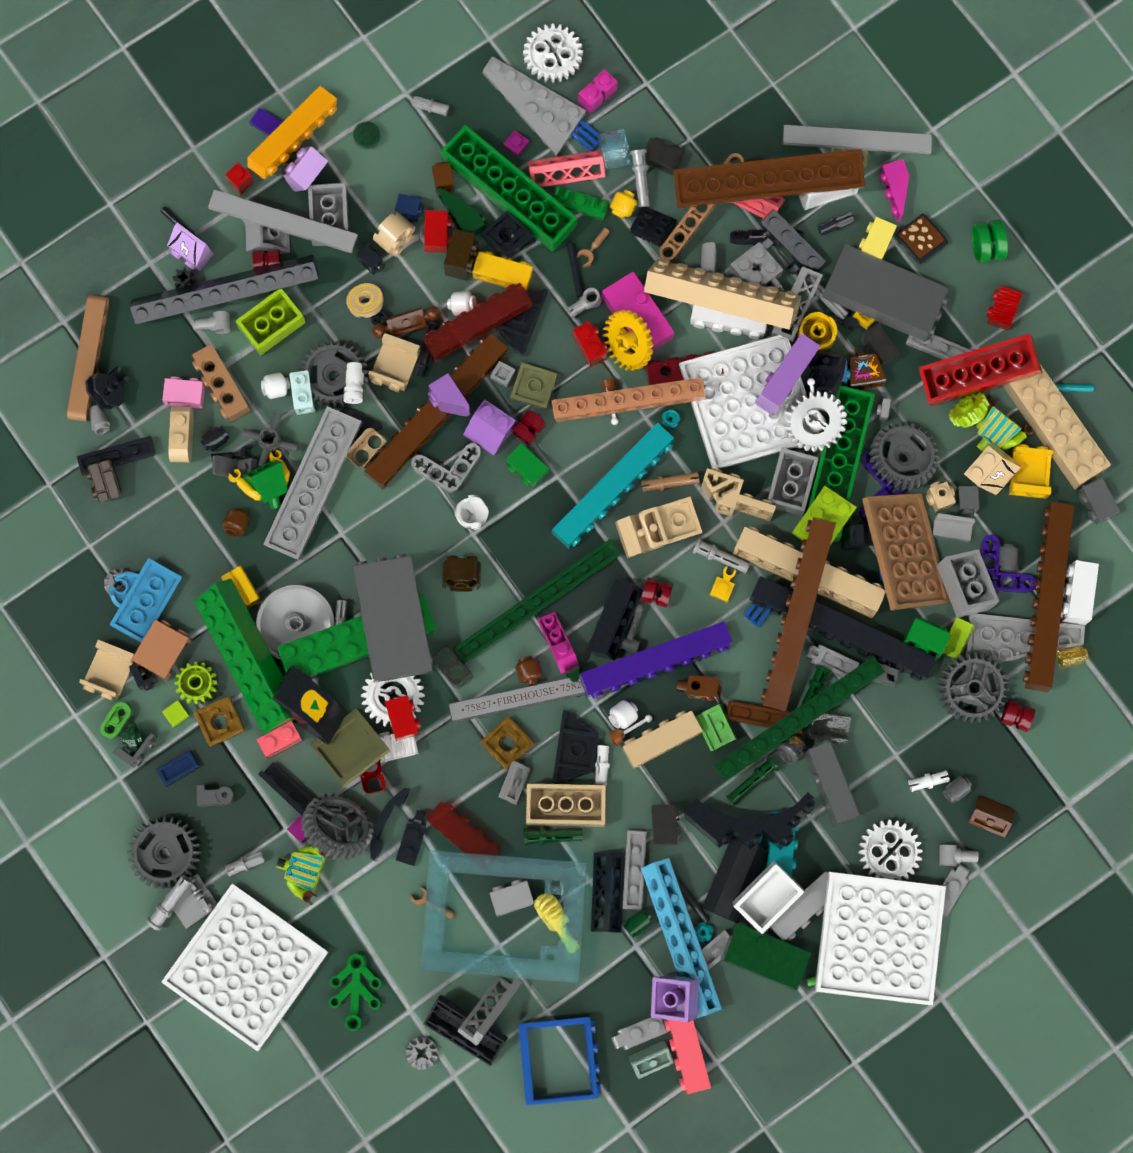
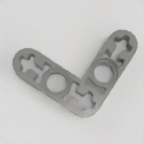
M468 444L450 471L423 455H416L411 461V466L416 473L443 490L455 493L461 488L481 456V449L477 444ZM473 449H476L477 455L471 456L469 460L472 463L470 464L467 460H465L469 456L468 450L472 451ZM423 460V465L428 468L427 474L424 473L426 469L422 466L416 468V461L420 462ZM461 463L466 464L468 467L464 473L457 471V466ZM434 469L441 471V476L437 479L432 478L430 475ZM445 474L448 481L452 482L455 480L456 487L452 486L449 488V484L445 480L443 484L440 483L444 479Z

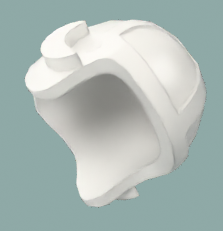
M468 495L469 498L461 500L457 504L454 512L455 517L463 527L479 530L480 526L486 522L489 510L480 497Z

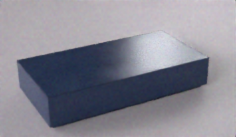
M188 750L156 769V772L164 786L168 787L200 768L192 752Z

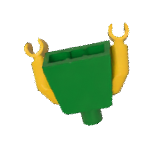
M279 450L275 452L277 457H274L272 452H270L268 457L270 462L244 474V478L240 477L241 472L238 469L234 470L238 477L235 478L230 473L228 476L231 482H237L238 487L255 501L269 502L271 509L282 505L279 496L287 492L290 471L285 462L280 459L282 453Z

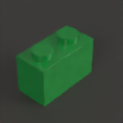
M522 443L505 459L506 468L512 474H518L521 477L520 481L526 487L530 485L534 489L549 473V468Z

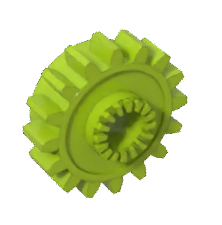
M979 392L977 395L966 396L964 400L960 399L958 404H954L955 408L950 409L951 413L948 416L954 426L970 427L985 417L988 412L987 406L990 404L986 396Z
M194 662L193 666L187 663L186 669L180 668L181 674H176L179 680L174 682V684L179 686L176 692L182 693L180 696L182 700L187 697V703L190 704L194 700V703L198 705L199 700L206 703V697L213 698L210 693L217 692L213 686L218 685V682L213 680L217 675L215 673L210 674L213 670L211 667L206 669L205 663L199 666L197 662ZM200 679L201 684L196 688L192 687L193 680Z

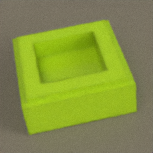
M178 700L162 711L173 728L190 717Z

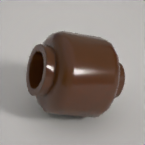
M241 508L228 510L222 522L224 532L231 537L244 535L250 523V518L247 512Z
M532 656L519 659L515 666L519 681L527 683L528 686L537 684L538 679L543 675L539 660Z

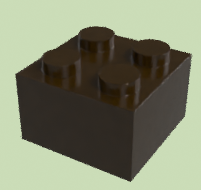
M458 229L453 230L444 261L446 276L467 281L468 275L472 276L474 269L473 258H477L479 252V241H476V234Z

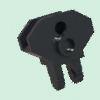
M119 366L111 370L109 374L97 373L89 376L85 381L87 394L100 408L112 409L114 406L119 407L124 402L122 389L129 377L124 375L119 380L115 377L121 371Z

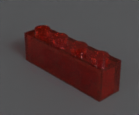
M440 802L426 818V821L484 871H487L501 854L498 850L500 846L493 840L488 842L484 838L485 834L479 828L473 829L468 825L470 821L461 814L459 817L455 814L454 811L456 809L451 804Z

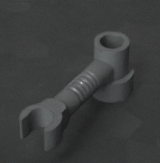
M640 603L636 607L627 636L620 649L629 651L630 654L638 653L641 645L640 640L634 639L645 608Z

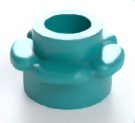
M668 410L662 414V423L666 427L674 428L680 421V415L675 410Z
M702 922L694 928L699 942L709 941L712 938L711 933L713 929L710 925Z

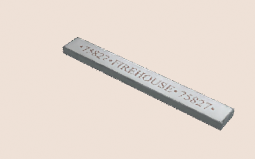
M568 677L448 703L453 724L586 694L580 679L577 682H571Z

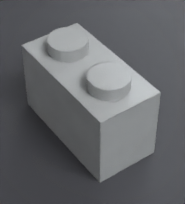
M522 879L511 882L512 886L504 888V885L492 888L493 892L490 893V897L497 917L534 905L527 881L523 882Z

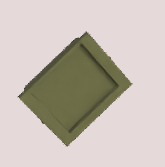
M354 709L343 718L329 745L318 738L310 744L343 787L347 786L391 751L357 709Z

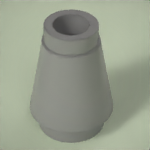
M97 405L92 406L89 409L92 430L97 435L107 433L110 430V423L100 407Z

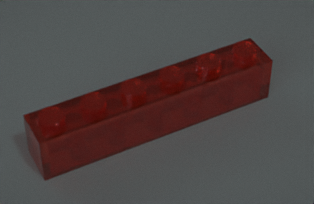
M514 283L509 285L505 289L506 291L500 294H493L489 298L490 300L485 303L480 302L469 312L464 311L460 313L455 320L444 322L440 326L441 328L425 333V337L422 338L423 344L434 362L531 308L532 300L522 284Z

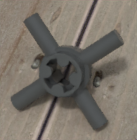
M275 413L271 427L263 429L260 433L246 429L242 431L243 437L257 440L263 449L258 467L266 464L270 452L276 451L279 447L297 452L298 445L281 440V436L277 432L282 418L280 413ZM271 436L274 437L272 444L265 442V439L269 440Z

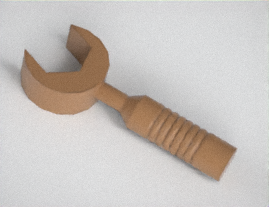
M603 228L593 241L590 250L583 249L578 252L577 258L581 255L588 257V262L583 267L592 265V252L600 246L610 233L608 229Z
M421 888L424 892L422 899L414 900L411 896L414 904L423 905L428 903L432 909L450 920L455 914L439 903L430 901L428 893L424 888Z

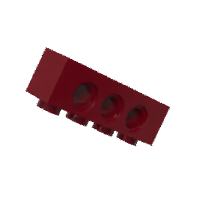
M715 351L706 352L701 356L690 354L682 359L672 357L664 362L659 360L650 361L645 367L648 385L684 380L679 370L680 362L713 354ZM666 369L670 371L671 374L669 376H663L661 374V371Z

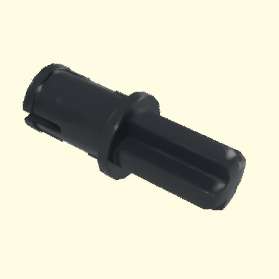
M847 212L836 218L833 216L831 220L818 224L817 227L819 233L823 236L831 231L840 230V227L854 222L855 218L852 212Z

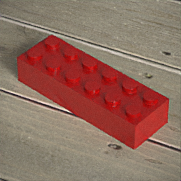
M1030 334L919 367L928 403L932 406L1043 373L1035 343Z

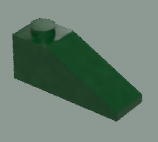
M437 189L439 199L459 230L476 234V236L485 230V223L487 222L482 213L478 214L475 208L445 190Z

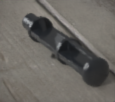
M434 321L427 323L421 350L423 352L420 363L417 364L418 371L416 375L420 378H424L425 371L428 369L432 347L434 346L433 343L438 323Z

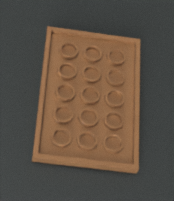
M922 493L863 498L862 501L890 610L938 606L950 603L937 568L940 561Z

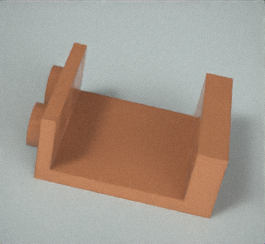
M155 620L131 660L168 681L172 675L170 670L186 643L190 644L191 640L187 638L189 634L180 629L178 631L171 629L172 625L164 620H161V622Z

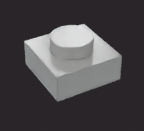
M499 361L490 379L507 387L516 369Z
M883 398L881 404H877L876 415H879L878 422L885 423L887 421L890 399Z

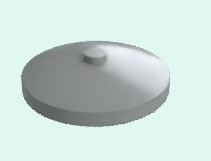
M293 584L274 590L263 600L257 613L256 626L270 653L280 659L277 646L334 626V616L329 603L319 592L304 585Z

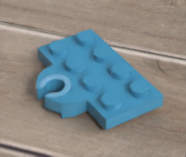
M150 558L147 559L139 574L124 572L116 576L114 580L124 582L126 589L123 592H118L114 586L110 585V598L119 609L109 625L142 643L153 622L158 620L182 577Z

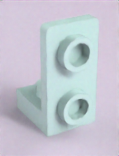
M305 370L290 373L293 404L296 414L316 412L315 404L312 400L309 372Z

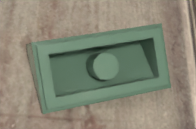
M661 1041L628 1057L638 1079L674 1063L665 1041Z

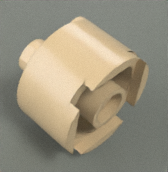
M396 212V215L390 214L378 227L380 230L379 234L375 233L373 236V240L390 255L397 257L402 252V247L414 240L415 226L399 212Z

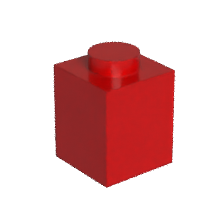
M238 162L225 174L227 183L240 195L254 183L252 175Z

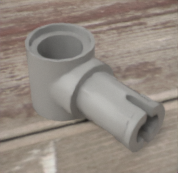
M588 288L584 291L583 296L579 298L580 300L566 308V310L573 319L585 309L597 308L602 302L601 295L595 288ZM592 294L597 295V298H596L595 301H593V302H589V301H588V297H589L590 295H592Z
M216 311L209 318L193 319L194 331L210 329L217 334L229 333L230 313L227 311Z
M939 845L940 866H957L961 862H978V851L961 850L956 845Z

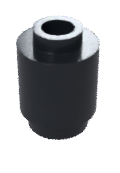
M220 426L202 435L203 440L200 442L206 451L210 449L213 452L227 443L230 437L223 426Z

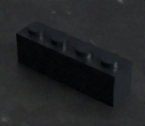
M615 579L587 650L596 656L616 660L643 590L634 583Z

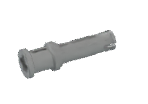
M646 149L630 151L633 160L632 170L635 172L638 207L650 206L646 171L648 170L645 159Z
M698 538L692 553L703 555L709 561L714 559L746 574L750 562L719 550L715 544L710 545L702 541V538Z
M181 875L165 900L156 905L155 912L146 919L147 924L151 928L160 931L167 917H171L173 907L192 883L189 877Z

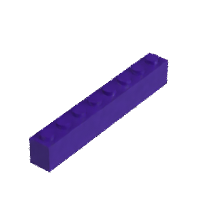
M721 622L582 672L579 675V679L586 697L592 696V699L603 696L605 691L610 690L612 693L622 689L621 686L627 683L631 686L639 683L641 678H654L660 671L664 670L667 673L675 670L677 665L687 666L692 664L693 659L699 657L701 660L706 659L715 651H718V653L729 650V646L733 642L725 622Z

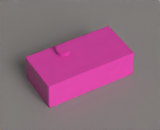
M634 272L602 290L601 298L612 314L620 310H630L632 313H637L638 317L643 318V323H647L646 328L651 331L649 335L653 337L651 340L653 343L651 349L653 351L673 340L675 332L650 295L644 292V286ZM624 327L627 332L633 331L629 327Z

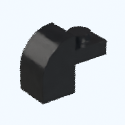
M861 524L843 528L841 535L842 550H861L863 546H874L869 526Z

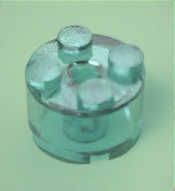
M624 129L603 132L598 135L605 170L631 165L630 155H628L627 151L629 150V143Z

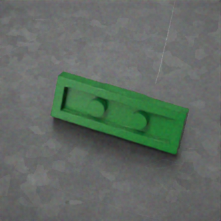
M560 186L555 187L552 196L566 209L600 220H604L609 201Z

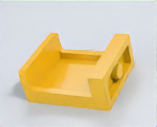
M1024 444L1018 445L1013 449L1012 459L1022 467L1010 479L1009 495L1047 499L1051 495L1049 479L1053 450H1048V447L1042 446L1029 448V445Z

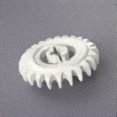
M817 391L816 397L810 392L809 399L802 395L803 402L796 399L798 407L791 405L794 412H787L791 419L785 420L786 423L790 424V426L785 427L786 430L792 431L788 433V436L793 438V443H798L797 446L799 448L804 446L805 451L811 448L815 452L817 447L822 451L824 445L830 448V442L836 444L835 438L842 437L839 432L845 431L842 425L847 423L843 419L847 416V413L843 412L845 407L840 405L841 401L839 399L835 401L834 395H831L829 398L827 392H824L822 397L821 393ZM818 410H823L828 413L830 417L829 425L826 423L825 418ZM804 420L813 431L824 430V432L820 434L808 433L804 428Z
M415 676L377 683L373 682V677L372 680L365 679L368 686H363L362 689L367 691V693L361 694L362 698H367L362 702V705H368L365 712L372 711L370 719L377 716L376 723L378 724L383 720L384 727L390 722L387 708L380 703L379 696L384 697L385 701L391 700L388 695H392L393 692L398 697L405 695L401 694V691L395 686H390L386 690L381 689L383 685L389 682L402 684L406 688L409 700L413 699L415 711L421 712L417 705H424V702L419 700V698L425 697V694L419 693L424 687L417 686L421 679L414 680Z

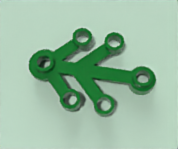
M361 953L351 954L347 960V967L330 980L332 987L339 988L342 985V981L352 973V981L336 996H332L329 999V1005L332 1008H338L341 1005V1001L351 993L350 1016L345 1021V1025L350 1031H357L362 1025V1021L358 1017L359 993L366 999L371 1009L376 1010L381 1006V1001L375 998L360 982L361 973L370 982L372 989L377 990L382 986L381 979L375 977L366 967L367 959ZM355 959H360V966H354L353 962ZM335 978L340 980V984L337 986L333 985ZM374 980L379 981L378 987H373L372 982ZM337 998L339 1000L337 1006L332 1005V999ZM373 1000L378 1001V1006L375 1008L371 1006ZM356 1019L358 1022L357 1026L352 1027L350 1021Z

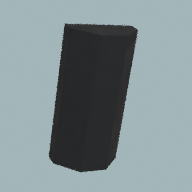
M732 835L702 909L734 923H739L742 914L733 906V901L758 877L768 850L759 845L749 849Z
M439 995L424 1025L491 1066L508 1037L491 1026L478 1045H475L457 1032L470 1013L444 996ZM467 1025L465 1027L466 1030L475 1035V1025Z

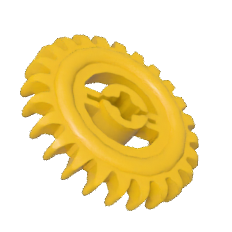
M630 310L616 311L613 315L609 316L610 320L605 322L610 326L603 328V330L609 332L603 335V337L609 338V340L605 341V344H610L608 351H613L609 358L617 357L614 364L621 362L619 368L626 367V371L640 370L648 364V361L651 360L650 355L653 354L651 349L653 347L651 342L653 337L649 335L651 331L646 328L647 323H643V318L638 317L637 313H632ZM624 327H629L633 331L627 332ZM632 348L635 353L629 352L628 349Z

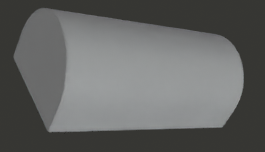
M715 242L703 243L701 248V268L705 269L706 272L715 273L717 263Z

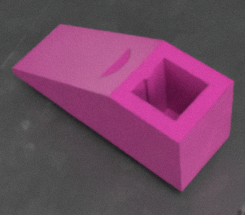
M904 159L882 165L879 172L880 182L884 183L886 188V199L890 200L892 205L890 207L892 216L896 217L897 222H900L903 216L909 181V173Z
M553 612L538 618V623L560 673L563 674L566 669L578 665L574 650L556 613Z

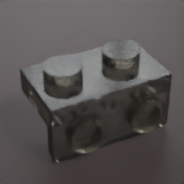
M826 712L810 723L809 738L817 742L828 740L835 744L848 743L851 716Z

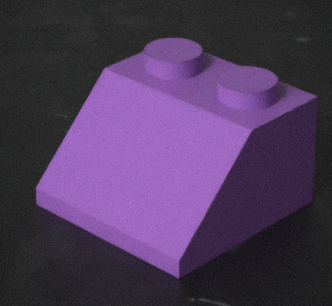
M449 374L428 385L429 400L434 408L438 407L442 412L466 417L470 415L469 404Z
M484 399L474 413L463 435L495 456L511 434V429L515 426L516 420Z
M683 976L653 977L651 1017L690 1022L697 1019L699 978Z

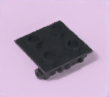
M642 207L630 228V233L633 234L632 236L641 239L643 237L644 241L646 237L649 238L648 243L652 239V244L660 247L665 243L677 220L651 208Z

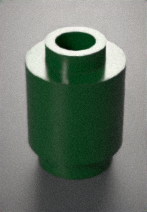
M639 909L626 920V924L623 927L634 938L636 935L640 936L652 925L651 920L653 918L646 910L642 912Z

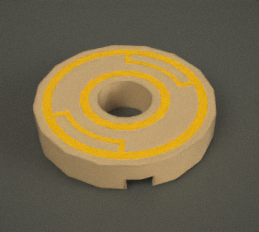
M359 284L348 293L346 304L350 313L354 316L368 318L376 315L382 309L384 296L380 288L374 284ZM365 298L370 299L367 303H361Z

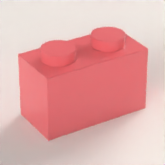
M292 721L257 739L267 759L303 741Z

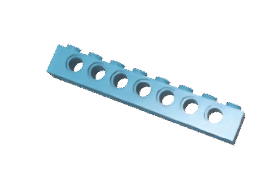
M667 858L642 867L641 870L678 976L699 978L697 1018L722 1010L670 859Z

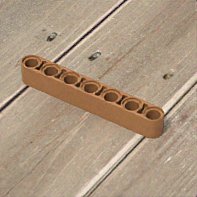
M734 153L727 158L724 164H730L733 160L744 162V159L740 154ZM717 204L706 205L707 210L703 213L697 211L698 206L691 207L660 249L661 259H667L670 263L674 262ZM690 219L696 222V225L692 228L686 226V222ZM681 234L685 239L683 242L678 243L674 240L675 236ZM667 249L674 252L673 256L669 258L664 257L663 253Z
M88 295L67 410V418L70 420L86 422L89 420V409L92 405V399L86 392L85 381L89 376L97 374L109 308V298L105 296Z

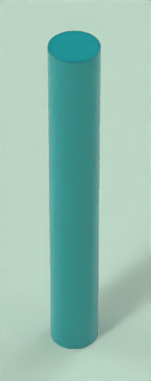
M1055 384L1060 392L1094 391V385Z

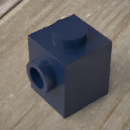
M399 193L394 210L395 215L396 212H399L410 223L412 221L417 222L418 217H422L424 210L421 198Z

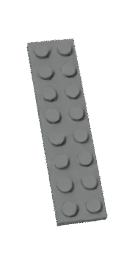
M328 406L326 407L263 545L298 561L300 560L346 460V452L348 455V449L352 446L363 423L362 421Z

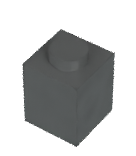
M959 486L957 488V513L970 516L978 511V486Z

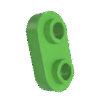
M119 702L112 707L100 727L103 736L108 739H114L119 736L132 715V710L128 704ZM120 710H125L124 716L119 715ZM110 726L115 727L112 733L108 731Z

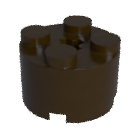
M455 555L447 556V560L443 562L442 587L446 589V586H448L450 591L470 592L473 587H477L478 590L481 587V563L478 561V557L467 556L466 558H458Z

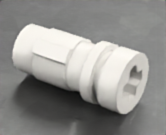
M350 362L347 364L346 387L344 388V402L359 404L363 402V388L361 385H363L364 373H362L361 363Z

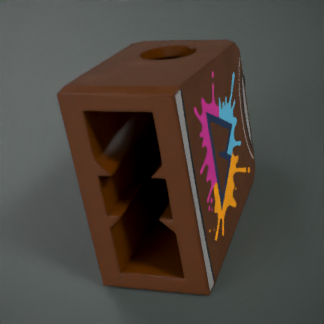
M865 345L855 347L856 356L851 357L848 361V369H850L848 387L857 390L883 387L886 383V377L877 355H867Z
M689 675L688 681L677 680L676 691L686 692L689 699L720 703L722 683L717 677ZM696 686H700L698 690H694Z

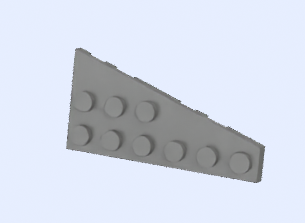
M492 56L483 69V75L501 92L506 101L515 108L520 117L537 133L542 142L557 157L571 137V133L575 131V127L579 125V121L586 114V110Z
M984 614L969 615L968 622L975 625L966 645V652H969L970 656H972L973 651L977 652L978 656L980 653H984V659L987 655L992 656L990 662L997 660L998 663L1026 657V653L1030 650V645H1027L1028 636L1032 634L1030 619ZM1060 623L1057 651L1082 646L1084 644L1085 625Z

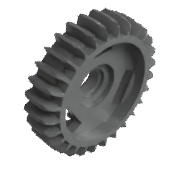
M331 340L330 345L327 346L326 342L323 341V347L316 344V351L310 348L311 356L305 354L307 361L301 360L302 365L305 367H299V371L307 370L310 378L312 367L317 366V383H310L314 404L319 401L320 407L326 403L328 407L331 404L334 405L335 410H337L338 404L345 408L344 394L335 396L334 393L346 387L348 363L337 358L335 355L342 354L353 360L352 362L361 363L364 376H367L369 373L368 370H364L368 366L367 363H363L365 358L363 356L359 357L360 351L354 352V346L348 349L347 342L344 346H341L340 340H338L337 345H334L333 340ZM335 371L340 374L338 380L332 381L329 379L331 372ZM367 377L363 378V385H361L365 390L366 385L364 383L368 382Z
M907 421L903 426L900 422H897L896 425L891 423L888 427L885 426L882 431L880 430L870 446L869 456H872L869 462L875 463L872 469L878 470L876 476L881 474V481L886 479L888 481L887 486L893 483L894 489L899 485L901 490H904L907 486L910 491L913 486L917 489L920 485H925L936 473V468L939 465L937 461L940 457L936 455L939 450L934 449L936 443H931L933 436L928 438L926 436L927 431L921 432V426L916 429L913 423L909 427ZM884 442L890 444L886 458L883 457L882 451ZM898 454H905L907 462L900 461ZM916 470L918 472V475L915 476L901 475V473Z
M975 651L972 652V656H970L969 652H965V658L958 654L959 660L951 658L953 664L946 663L945 665L948 670H941L945 675L944 677H938L943 682L942 684H937L938 687L942 688V691L937 692V694L944 696L939 701L946 702L943 708H950L948 714L952 715L955 713L954 717L956 719H959L962 715L961 720L963 722H966L967 718L970 723H974V718L979 723L981 722V717L989 720L988 714L994 717L995 713L993 710L1001 711L998 705H1005L1001 700L1002 697L1008 698L1003 693L1009 690V688L1004 686L1009 680L1002 678L1007 673L1000 672L1003 666L999 665L996 667L997 660L990 662L992 658L990 655H987L984 659V653H980L978 656ZM965 665L967 669L953 681L954 673L961 666ZM991 672L996 683V691L993 692L988 678V673ZM973 682H977L979 685V690L976 693H971L969 690V686ZM959 701L977 706L976 711L972 712L959 708Z
M326 793L324 796L319 795L317 798H314L308 804L302 815L301 824L303 826L301 830L305 831L304 837H309L307 843H313L312 849H319L318 853H325V857L330 855L333 860L338 857L342 861L345 857L348 861L351 857L355 859L358 855H361L372 840L374 830L372 829L373 823L369 822L371 817L365 816L367 811H362V805L357 806L355 804L356 800L351 802L349 796L345 799L342 797V794L336 797L335 793H332L331 796ZM334 821H340L344 827H338ZM357 830L358 840L352 842V835Z
M164 816L163 821L156 817V823L149 819V826L142 824L144 830L136 829V832L139 834L138 837L132 836L135 843H129L133 850L128 851V853L133 855V857L129 858L128 861L135 863L130 867L131 869H138L134 873L135 876L142 874L139 879L143 882L148 879L146 885L150 886L154 882V888H158L159 884H161L162 889L166 888V884L173 888V882L177 883L181 875L186 876L188 874L193 876L190 871L191 868L197 870V867L193 864L194 862H200L196 855H200L201 852L197 851L196 848L200 847L201 844L194 842L198 839V836L192 837L191 835L195 831L193 829L187 831L189 828L188 824L182 827L183 821L181 819L177 823H175V817H172L170 822H168L167 816ZM151 832L155 833V837L145 850L141 849L145 838ZM180 834H183L189 847V852L185 854L177 838ZM164 847L169 848L171 851L170 856L166 859L160 856V851ZM153 869L172 871V876H152Z

